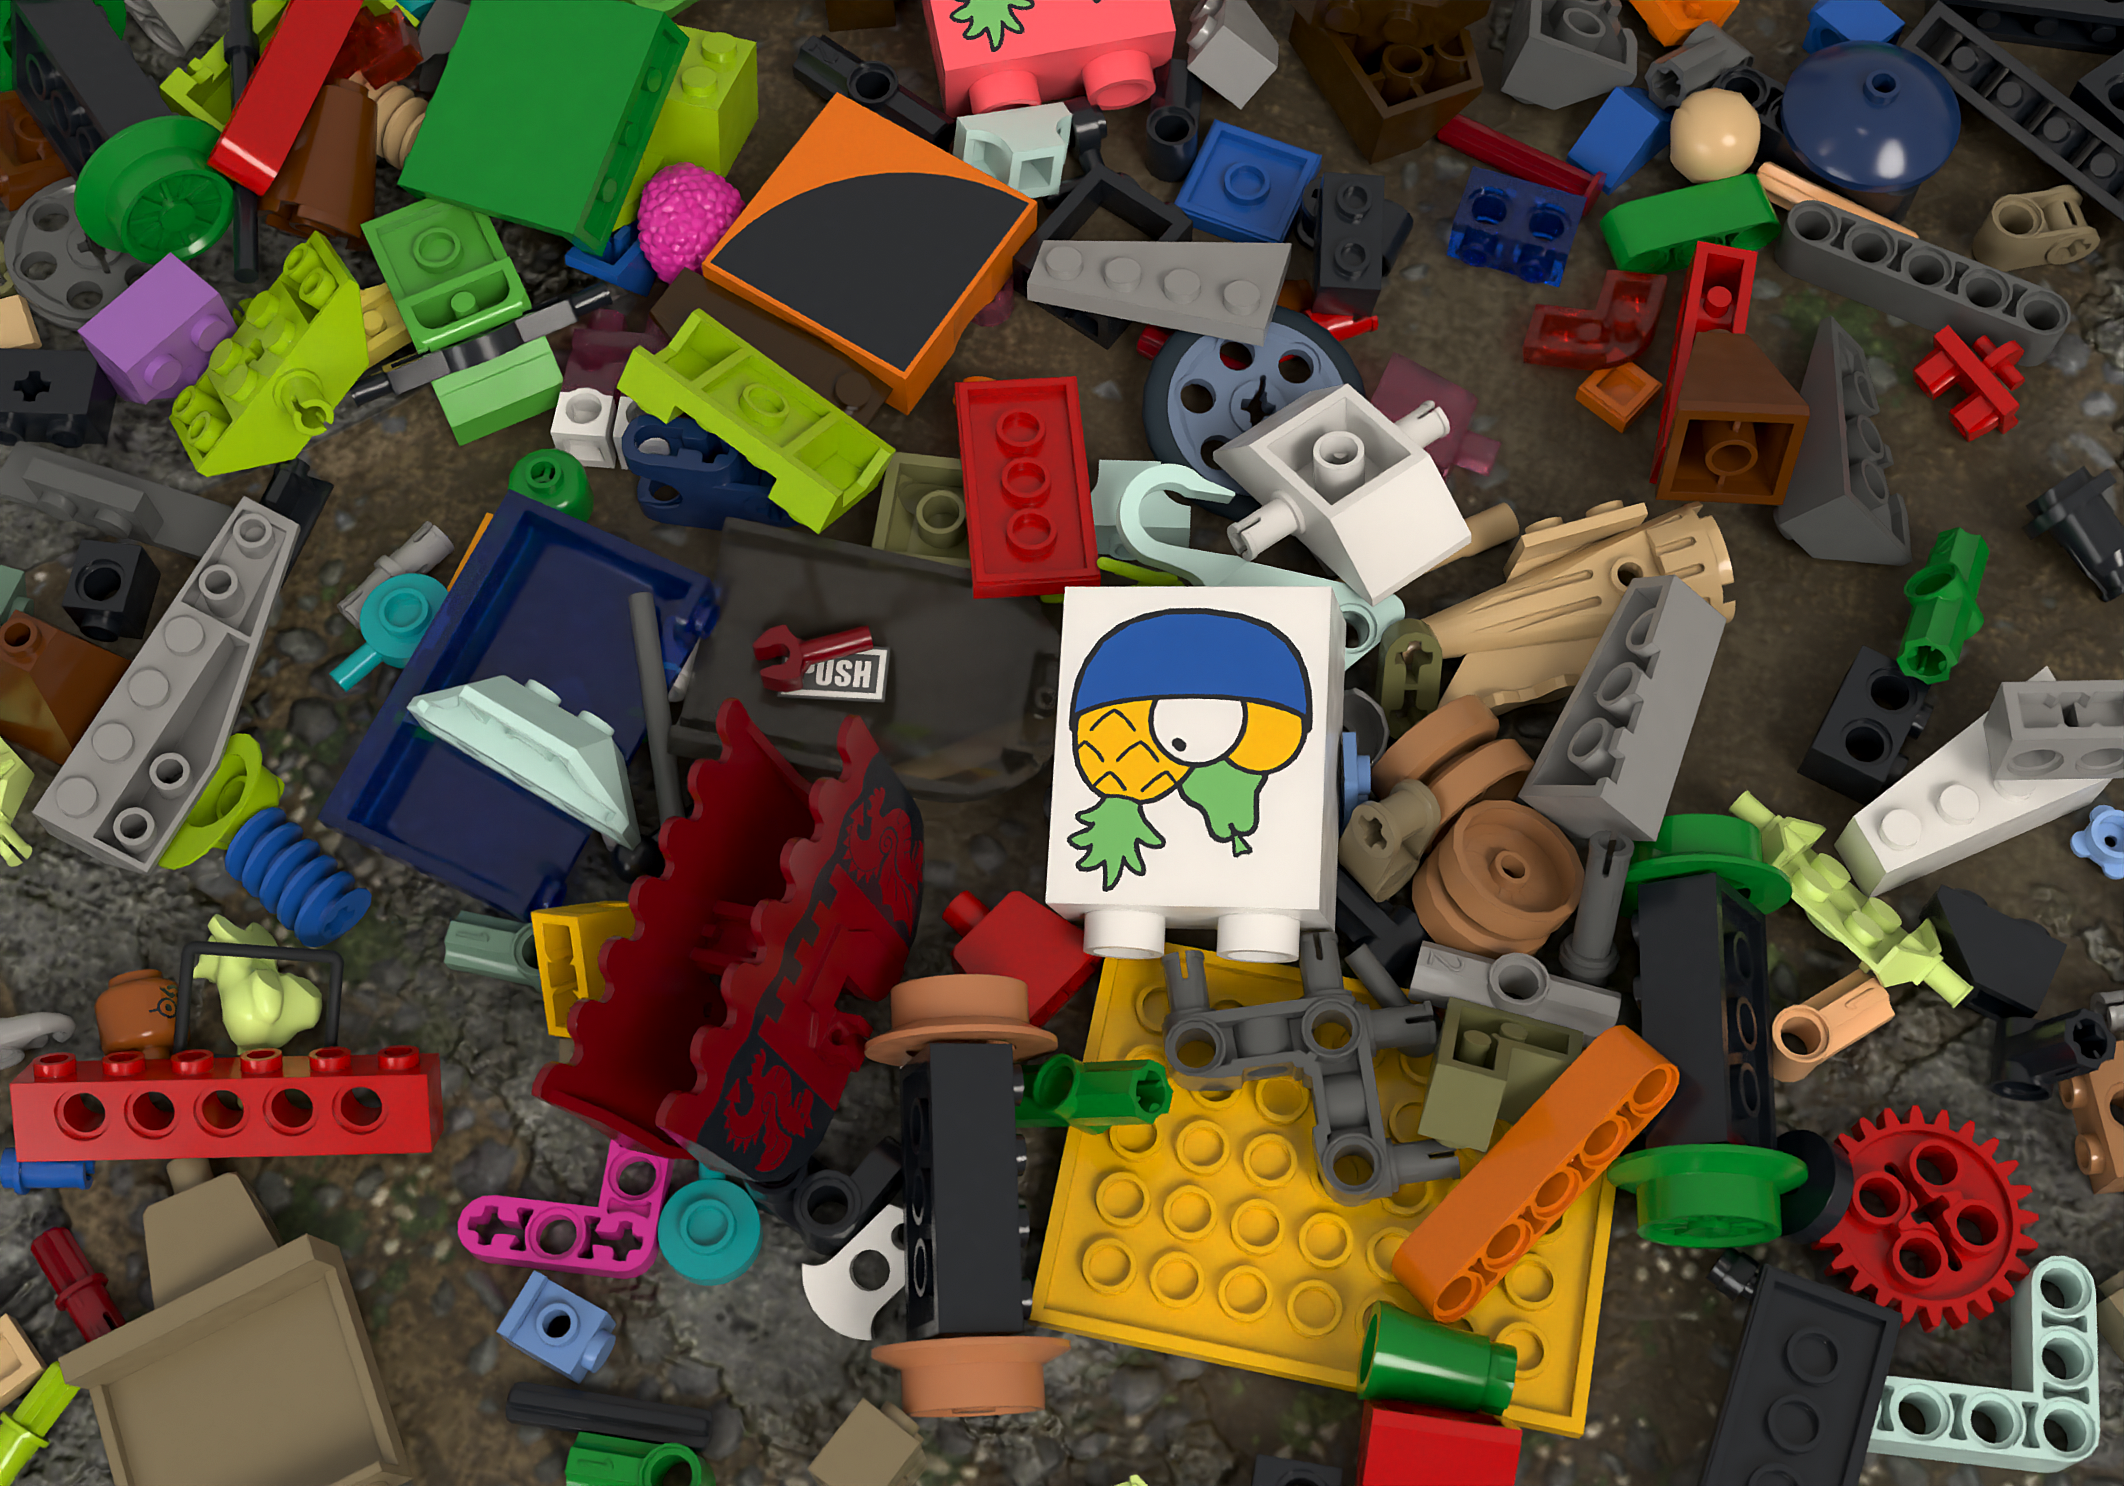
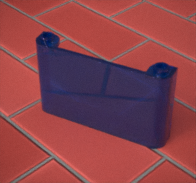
M509 489L317 819L326 828L527 924L532 922V911L561 907L567 893L565 880L594 829L425 730L406 707L415 696L505 675L523 686L531 679L554 692L562 700L559 707L578 717L581 711L585 710L611 726L615 731L612 739L624 757L627 770L647 734L628 597L639 592H650L654 596L667 692L669 694L699 638H708L719 619L720 605L715 603L716 593L710 578Z

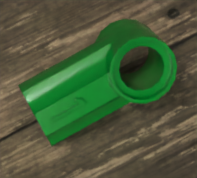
M579 1432L574 1445L570 1447L565 1469L566 1486H663L666 1473L679 1463L690 1464L692 1469V1482L690 1486H716V1477L711 1465L703 1457L681 1444L664 1443L659 1445Z

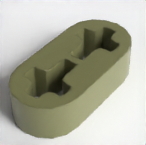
M1403 619L1390 625L1383 633L1379 644L1374 701L1383 708L1390 736L1396 740L1438 708L1443 659L1442 648L1430 625L1418 619ZM1418 641L1422 650L1414 652L1412 670H1406L1400 653L1408 650L1409 642ZM1410 690L1416 707L1409 708L1407 717L1398 718L1395 710L1402 708L1404 691Z

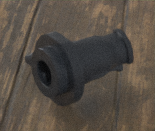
M2083 466L2026 505L2034 519L2021 529L2030 540L2048 530L2061 548L2064 547L2082 573L2096 583L2103 593L2101 598L2106 603L2124 593V526L2115 516L2113 508L2101 494L2116 483L2117 480L2109 469L2094 477Z

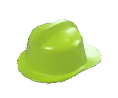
M237 733L230 736L220 768L157 863L161 868L175 870L190 865L205 855L212 847L228 850L236 833L250 818L261 810L278 807L279 799L284 792V783L282 779L262 765L260 745L251 735Z

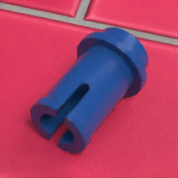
M15 1147L5 1148L0 1162V1180L3 1188H14L17 1195H26L31 1188H80L81 1190H88L92 1186L93 1178L92 1176H86V1173H95V1160L17 1162Z

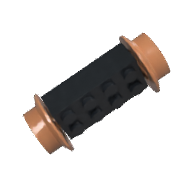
M957 974L906 981L894 986L890 991L891 1030L869 1040L864 1045V1055L867 1058L879 1063L903 1066L899 1069L907 1342L873 1348L871 1350L872 1359L901 1371L902 1411L909 1417H976L1045 1410L1044 1365L1070 1351L1071 1341L1053 1337L1013 1336L1024 1331L1023 1320L1030 1318L1033 1303L1030 1279L1028 1276H1022L1020 1248H1025L1028 1244L1030 1232L1029 1213L1026 1205H1019L1018 1177H1022L1026 1169L1027 1149L1023 1134H1016L1015 1106H1020L1022 1103L1024 1077L1021 1066L1013 1063L1036 1059L1054 1052L1058 1047V1039L1051 1032L1029 1024L1028 985L1019 979L997 975Z

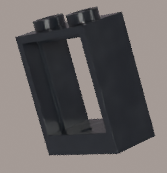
M1098 162L1012 257L1014 290L1027 298V282L1043 240L1069 241L1100 206L1157 242H1192L1193 221L1177 205L1171 202H1162L1141 189L1139 184L1129 175L1122 172L1116 173ZM1032 301L1106 350H1109L1133 322L1131 320Z

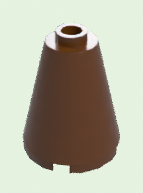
M341 78L334 79L333 85L321 86L279 172L265 194L257 198L258 217L267 215L265 224L308 240L315 230L323 234L328 241L329 239H336V237L346 238L348 240L345 250L368 251L370 249L360 224L375 219L378 104L368 97L369 89L367 87Z

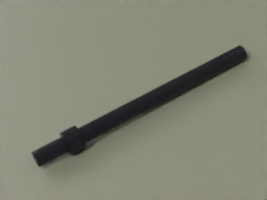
M249 0L230 1L229 31L225 33L223 38L224 60L230 66L231 113L254 67L260 59V40L258 35L253 32V5ZM232 180L234 278L240 283L251 284L259 279L257 194Z

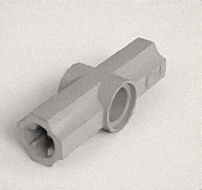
M1424 940L1422 941L1407 998L1420 1003L1430 1000L1432 1006L1446 1009L1449 996L1583 1031V1047L1586 1048L1605 1030L1616 1025L1622 1000L1621 993L1548 974L1545 966L1540 961L1527 954L1510 953L1502 955L1495 960ZM1505 993H1514L1521 996L1524 1000L1513 999Z

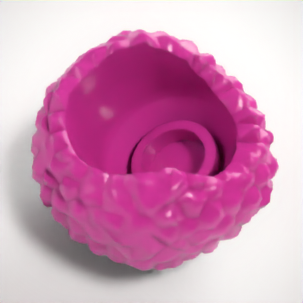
M678 162L676 165L666 166L663 170L657 172L644 184L640 209L637 214V219L640 221L637 228L641 231L638 235V239L641 242L640 248L645 252V258L650 261L652 268L658 273V278L670 286L684 267L703 276L702 262L743 212L746 204L741 200L739 191L733 188L732 184L727 183L723 176L716 175L715 172L695 166L692 163Z

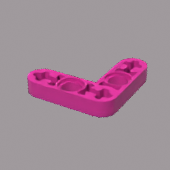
M611 1139L598 1207L498 1195L481 1196L471 1201L463 1209L458 1220L459 1238L464 1247L474 1257L491 1264L618 1279L636 1278L647 1272L654 1264L658 1254V1223L662 1210L668 1200L675 1159H666L628 1150ZM643 1161L651 1164L656 1169V1180L648 1192L632 1196L625 1194L620 1189L619 1178L622 1171L628 1165ZM498 1213V1218L506 1227L525 1230L526 1250L519 1251L522 1242L516 1235L495 1234L491 1245H485V1240L475 1231L477 1225L489 1224L492 1214ZM524 1216H531L525 1228ZM555 1220L572 1222L577 1229L574 1245L562 1254L551 1255L545 1253L540 1246V1236L543 1229ZM592 1223L598 1224L595 1232L600 1239L615 1241L622 1239L625 1229H632V1233L637 1241L642 1243L641 1250H630L626 1261H619L618 1255L613 1248L592 1244L594 1257L592 1259H585L591 1247L590 1225Z

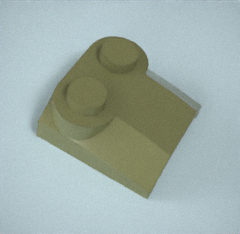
M895 452L885 472L869 559L870 566L904 581L955 587L972 586L960 459Z

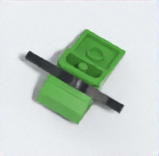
M426 198L360 224L417 352L384 365L382 371L357 380L350 388V393L357 408L392 392L394 395H398L430 382L460 447L557 407L560 392H568V389L545 335L578 322L580 316L607 305H612V298L603 280L570 295L562 293L531 306L520 277L510 256H507L488 215Z

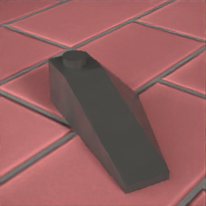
M1515 0L1503 55L1500 91L1510 94L1519 102L1538 104L1555 110L1613 91L1616 86L1625 87L1631 85L1637 76V40L1632 29L1622 28L1617 17L1622 8L1620 1Z
M1829 316L1820 321L1800 391V396L1809 405L1810 418L1783 505H1777L1773 510L1774 520L1781 534L1788 540L1794 539L1812 558L1902 566L1912 562L1908 513L1903 496L1898 493L1890 496L1884 469L1894 465L1890 447L1882 442L1877 428L1870 420L1871 417L1880 412L1865 353L1863 348L1832 316Z

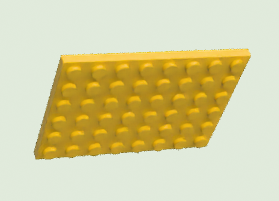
M1164 943V956L1179 952L1181 974L1184 979L1188 978L1185 951L1198 950L1204 953V969L1210 1008L1216 1010L1298 1000L1304 996L1300 968L1276 963L1228 960L1218 957L1216 955L1217 952ZM1105 957L1083 1062L1150 1059L1166 1068L1168 1084L1174 1091L1169 1113L1161 1114L1151 1125H1112L1104 1133L1097 1135L1087 1134L1074 1127L1068 1128L1034 1286L1032 1312L1028 1319V1325L1357 1393V1374L1362 1343L1372 1308L1378 1299L1416 1316L1438 1322L1394 1277L1391 1272V1263L1395 1252L1513 1126L1505 1120L1496 1118L1487 1152L1468 1147L1454 1151L1455 1156L1459 1158L1460 1179L1448 1178L1399 1185V1192L1392 1193V1197L1372 1199L1369 1203L1359 1207L1342 1206L1334 1202L1326 1194L1321 1182L1312 1147V1130L1316 1126L1311 1090L1303 1087L1302 1080L1295 1081L1289 1075L1244 1081L1242 1089L1228 1091H1189L1178 1086L1171 1078L1167 1068L1161 1027L1164 1017L1170 1014L1164 968L1161 966L1162 957L1155 959H1116ZM1343 977L1344 989L1350 990L1357 1002L1361 1001L1362 1004H1369L1370 1010L1382 1009L1360 980ZM1400 988L1408 998L1410 989ZM1410 1000L1412 1004L1420 1003L1417 1001ZM1432 1006V1009L1443 1021L1446 1009ZM1336 1023L1322 1024L1312 1034L1314 1040L1326 1049L1335 1050L1341 1048L1350 1040L1346 1029ZM1192 1041L1186 1043L1180 1049L1177 1057L1184 1065L1190 1068H1200L1213 1060L1215 1051L1205 1042ZM1396 1048L1376 1050V1057L1372 1058L1385 1138H1391L1392 1144L1434 1139L1417 1134L1434 1052L1426 1057L1412 1058L1402 1054ZM1355 1155L1340 1158L1333 1167L1337 1178L1347 1185L1358 1186L1364 1184L1372 1176L1370 1165L1363 1158ZM1607 1168L1472 1311L1453 1323L1445 1324L1457 1329L1488 1335L1491 1342L1505 1343L1516 1347L1518 1360L1515 1371V1385L1508 1409L1503 1411L1502 1416L1507 1417L1519 1427L1577 1439L1584 1434L1616 1186L1611 1184L1607 1178ZM1479 1410L1476 1411V1413L1488 1414Z

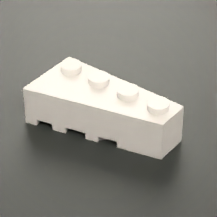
M2046 666L2026 682L2056 681V679ZM1985 713L1855 814L1834 846L1860 891L1869 899L2090 805L2113 778L1993 780L1983 722L1987 716V713Z

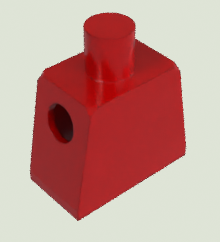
M965 890L951 901L942 915V920L963 938L950 953L954 974L997 975L1025 982L1028 985L1029 1024L1038 1028H1042L1103 967V957L1083 952V930L1021 891L1014 890L1010 892L996 907L990 910L969 890Z

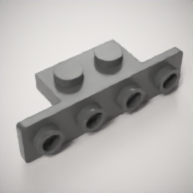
M19 441L14 445L0 470V498L44 511L62 521L79 522L98 528L104 533L119 539L129 538L198 561L202 559L234 511L231 506L24 441Z

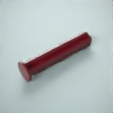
M1459 113L1436 133L1441 143L1579 206V214L1584 217L1589 214L1595 205L1606 180V173L1602 171L1597 172L1594 176Z

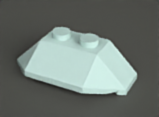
M501 675L415 696L406 707L425 730L632 851L641 842L625 760L612 739V735L615 732L614 729L588 711L582 710L578 717L562 709L559 707L562 700L544 685L529 679L525 686L511 678Z

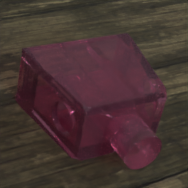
M1393 352L1370 403L1391 422L1395 423L1417 409L1426 400L1435 402V408L1439 406L1447 416L1450 431L1449 434L1443 438H1438L1423 449L1430 454L1446 486L1456 465L1489 477L1500 452L1502 442L1471 431L1479 402L1476 396L1407 357Z

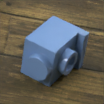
M534 1270L496 1332L510 1346L580 1385L588 1370L596 1373L609 1357L616 1340V1336L611 1333L616 1323L608 1312L559 1286ZM559 1316L570 1317V1329L564 1336L552 1338L548 1335Z

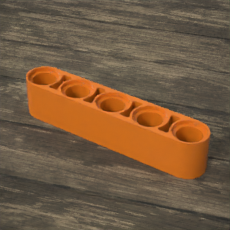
M1618 1025L1605 1030L1401 1244L1395 1252L1391 1263V1272L1394 1277L1436 1321L1443 1324L1453 1323L1466 1316L1669 1102L1679 1084L1680 1074L1677 1067L1627 1026Z

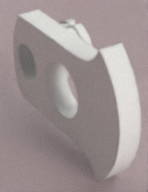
M892 1203L888 1204L827 1263L814 1265L805 1262L802 1264L803 1285L812 1309L825 1324L842 1335L853 1339L874 1340V1322L877 1314L905 1286L904 1245L898 1237L899 1225L903 1223V1207ZM864 1250L878 1251L889 1262V1279L880 1289H865L857 1283L853 1276L854 1260Z

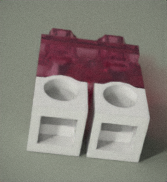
M609 309L593 311L586 329L574 328L572 338L573 350L568 359L553 419L551 435L555 448L571 453L583 466L615 468L618 454L621 468L629 469L622 452V436L633 419L639 415L650 414L643 411L634 400L616 387L634 348L640 345L655 355L670 344L650 316L647 320L645 333L627 332L628 326L625 315L617 310ZM651 438L643 442L638 450L646 454L669 455L670 445L663 439Z

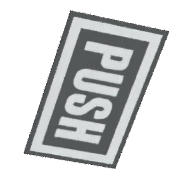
M874 647L872 650L811 665L804 674L803 688L801 690L788 693L778 692L777 697L884 703L890 648ZM782 657V664L788 660L787 657Z

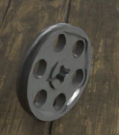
M71 176L44 187L19 208L5 236L4 258L18 295L26 298L29 309L53 325L78 332L83 325L129 288L128 284L132 277L139 273L148 272L155 265L141 262L130 253L116 252L102 247L106 252L104 257L110 271L109 274H105L99 258H95L90 250L93 247L89 236L82 229L76 218L73 202L76 182ZM58 213L69 218L64 227L53 232L37 228L41 218L49 214ZM191 259L183 262L189 268ZM46 261L57 266L55 272L43 280H32L24 276L29 266L36 262ZM84 291L98 292L103 296L101 302L95 308L89 310H78L70 306L72 299Z

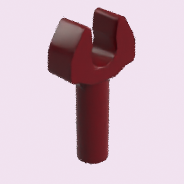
M780 625L764 632L752 644L757 661L769 660L776 656L788 658L781 665H773L760 671L764 688L785 693L803 688L804 674L811 665L874 649L868 625L806 641L795 637L786 625Z

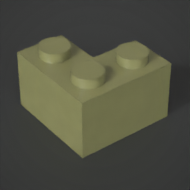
M1449 996L1430 1065L1417 1134L1434 1138L1438 1143L1450 1148L1463 1149L1468 1147L1487 1152L1496 1118L1505 1120L1514 1126L1582 1054L1584 1032Z

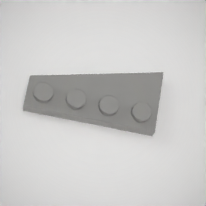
M1043 240L1027 282V298L1030 301L1264 346L1291 260L1292 243Z

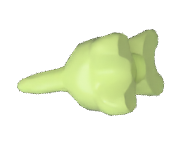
M215 914L208 924L212 934L208 942L278 946L274 937L263 926L252 922L243 930L225 917ZM216 955L199 956L198 965L194 968L193 979L206 978L209 982L216 983L220 992L223 1023L231 1040L237 1045V1055L259 1048H280L287 1044L297 1032L314 1028L320 1019L322 994L319 989L308 979L295 976L292 973H279L277 960ZM237 1096L238 1106L241 1110H244L242 1101Z

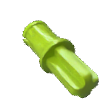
M59 1361L53 1362L13 1414L3 1411L0 1415V1420L3 1422L0 1425V1486H10L39 1447L47 1448L51 1442L45 1434L80 1389V1387L65 1384Z

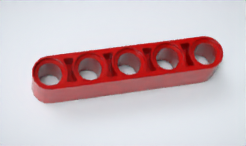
M364 0L289 1L225 124L206 165L261 197L265 194L279 172Z

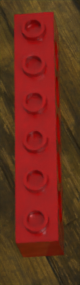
M411 1045L390 1046L379 1050L377 1054L351 1055L350 1049L337 1046L313 1050L309 1053V1056H282V1051L279 1049L259 1048L246 1051L240 1057L214 1058L212 1051L202 1049L182 1051L172 1055L171 1059H145V1054L142 1052L121 1051L108 1054L102 1060L76 1061V1055L72 1053L57 1052L34 1058L9 1084L17 1162L432 1153L444 1130L440 1054L419 1053V1048ZM356 1087L371 1089L379 1096L382 1106L370 1108L360 1104L354 1097L352 1089ZM227 1090L237 1095L242 1101L244 1110L235 1111L226 1108L219 1101L217 1091ZM284 1090H301L308 1095L313 1108L300 1109L293 1106L286 1098ZM149 1092H159L167 1096L171 1100L175 1112H164L156 1108L149 1098ZM80 1093H87L97 1097L104 1106L105 1114L90 1111L83 1104Z

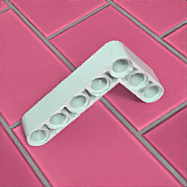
M2051 1256L2030 1269L2029 1275L2019 1282H2015L2012 1286L2015 1291V1295L2010 1298L2012 1390L1887 1376L1867 1452L2041 1473L2059 1472L2090 1456L2099 1442L2100 1415L2096 1289L2093 1277L2087 1268L2076 1259L2066 1256ZM2041 1280L2052 1282L2060 1289L2065 1301L2064 1309L2056 1308L2045 1300L2040 1288ZM2044 1348L2054 1351L2065 1363V1380L2054 1377L2043 1365L2042 1351ZM1900 1402L1913 1404L1920 1410L1926 1425L1923 1435L1912 1433L1904 1427L1898 1413ZM1972 1410L1983 1412L1991 1418L1997 1432L1995 1443L1986 1442L1976 1435L1970 1420ZM2045 1419L2053 1420L2062 1426L2068 1439L2066 1452L2057 1450L2046 1439L2043 1430Z

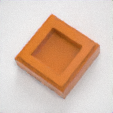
M1615 350L1578 387L1575 399L1622 434L1659 396L1663 384Z

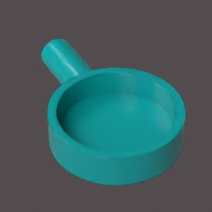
M416 573L398 575L378 585L365 600L360 614V628L366 642L329 673L331 678L344 692H347L382 661L396 668L415 669L427 666L440 659L454 644L460 627L457 606L447 589L436 579Z
M699 1161L698 1181L679 1189L664 1206L658 1223V1241L664 1257L678 1275L698 1285L715 1286L737 1279L752 1266L762 1246L763 1225L760 1214L751 1197L739 1186L726 1181L725 1173L709 1170Z

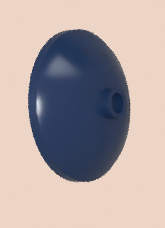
M1871 40L1840 42L1811 54L1795 69L1789 78L1780 106L1782 129L1795 155L1820 177L1841 187L1862 192L1885 193L1900 191L1929 179L1942 168L1950 157L1958 140L1961 126L1960 109L1955 93L1945 77L1933 65L1905 48Z

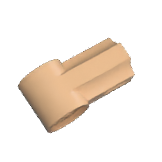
M1859 968L1802 1004L1784 1008L1771 1022L1774 1078L1782 1082H1796L1804 1079L1817 1065L1889 1022L1895 1013L1889 1001V994L1880 985L1878 979L1875 976L1864 973ZM1781 1033H1791L1798 1036L1805 1043L1808 1054L1798 1055L1787 1049L1782 1042Z

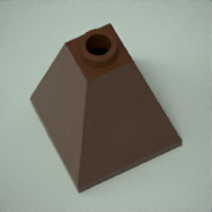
M1725 329L1697 332L1677 400L1655 488L1656 500L1783 505L1810 418L1809 405L1748 334L1731 333Z
M15 609L7 622L0 628V737L62 767L133 661L55 624Z

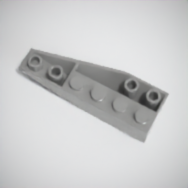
M243 496L32 811L33 815L50 835L103 863L150 876L221 766L300 532L299 524Z

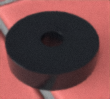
M1803 1129L1792 1130L1777 1137V1151L1802 1160L1807 1165L1808 1178L1800 1188L1797 1187L1780 1195L1782 1233L1779 1238L1794 1244H1807L1826 1236L1841 1221L1848 1209L1853 1194L1854 1174L1848 1155L1837 1143L1813 1131Z

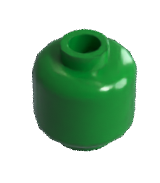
M542 448L530 452L516 462L509 474L508 493L519 522L541 530L545 539H562L575 534L586 525L593 513L594 495L583 465L571 453L558 448Z

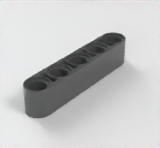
M1807 200L1796 204L1787 216L1775 247L1774 256L1776 263L1789 275L1935 333L1949 325L1968 346L1972 347L1973 343L1984 335L1997 348L2009 341L2015 340L2024 350L2023 356L2016 365L2030 367L2045 362L2070 323L2071 311L2068 303L2062 296L2049 289L1825 202Z

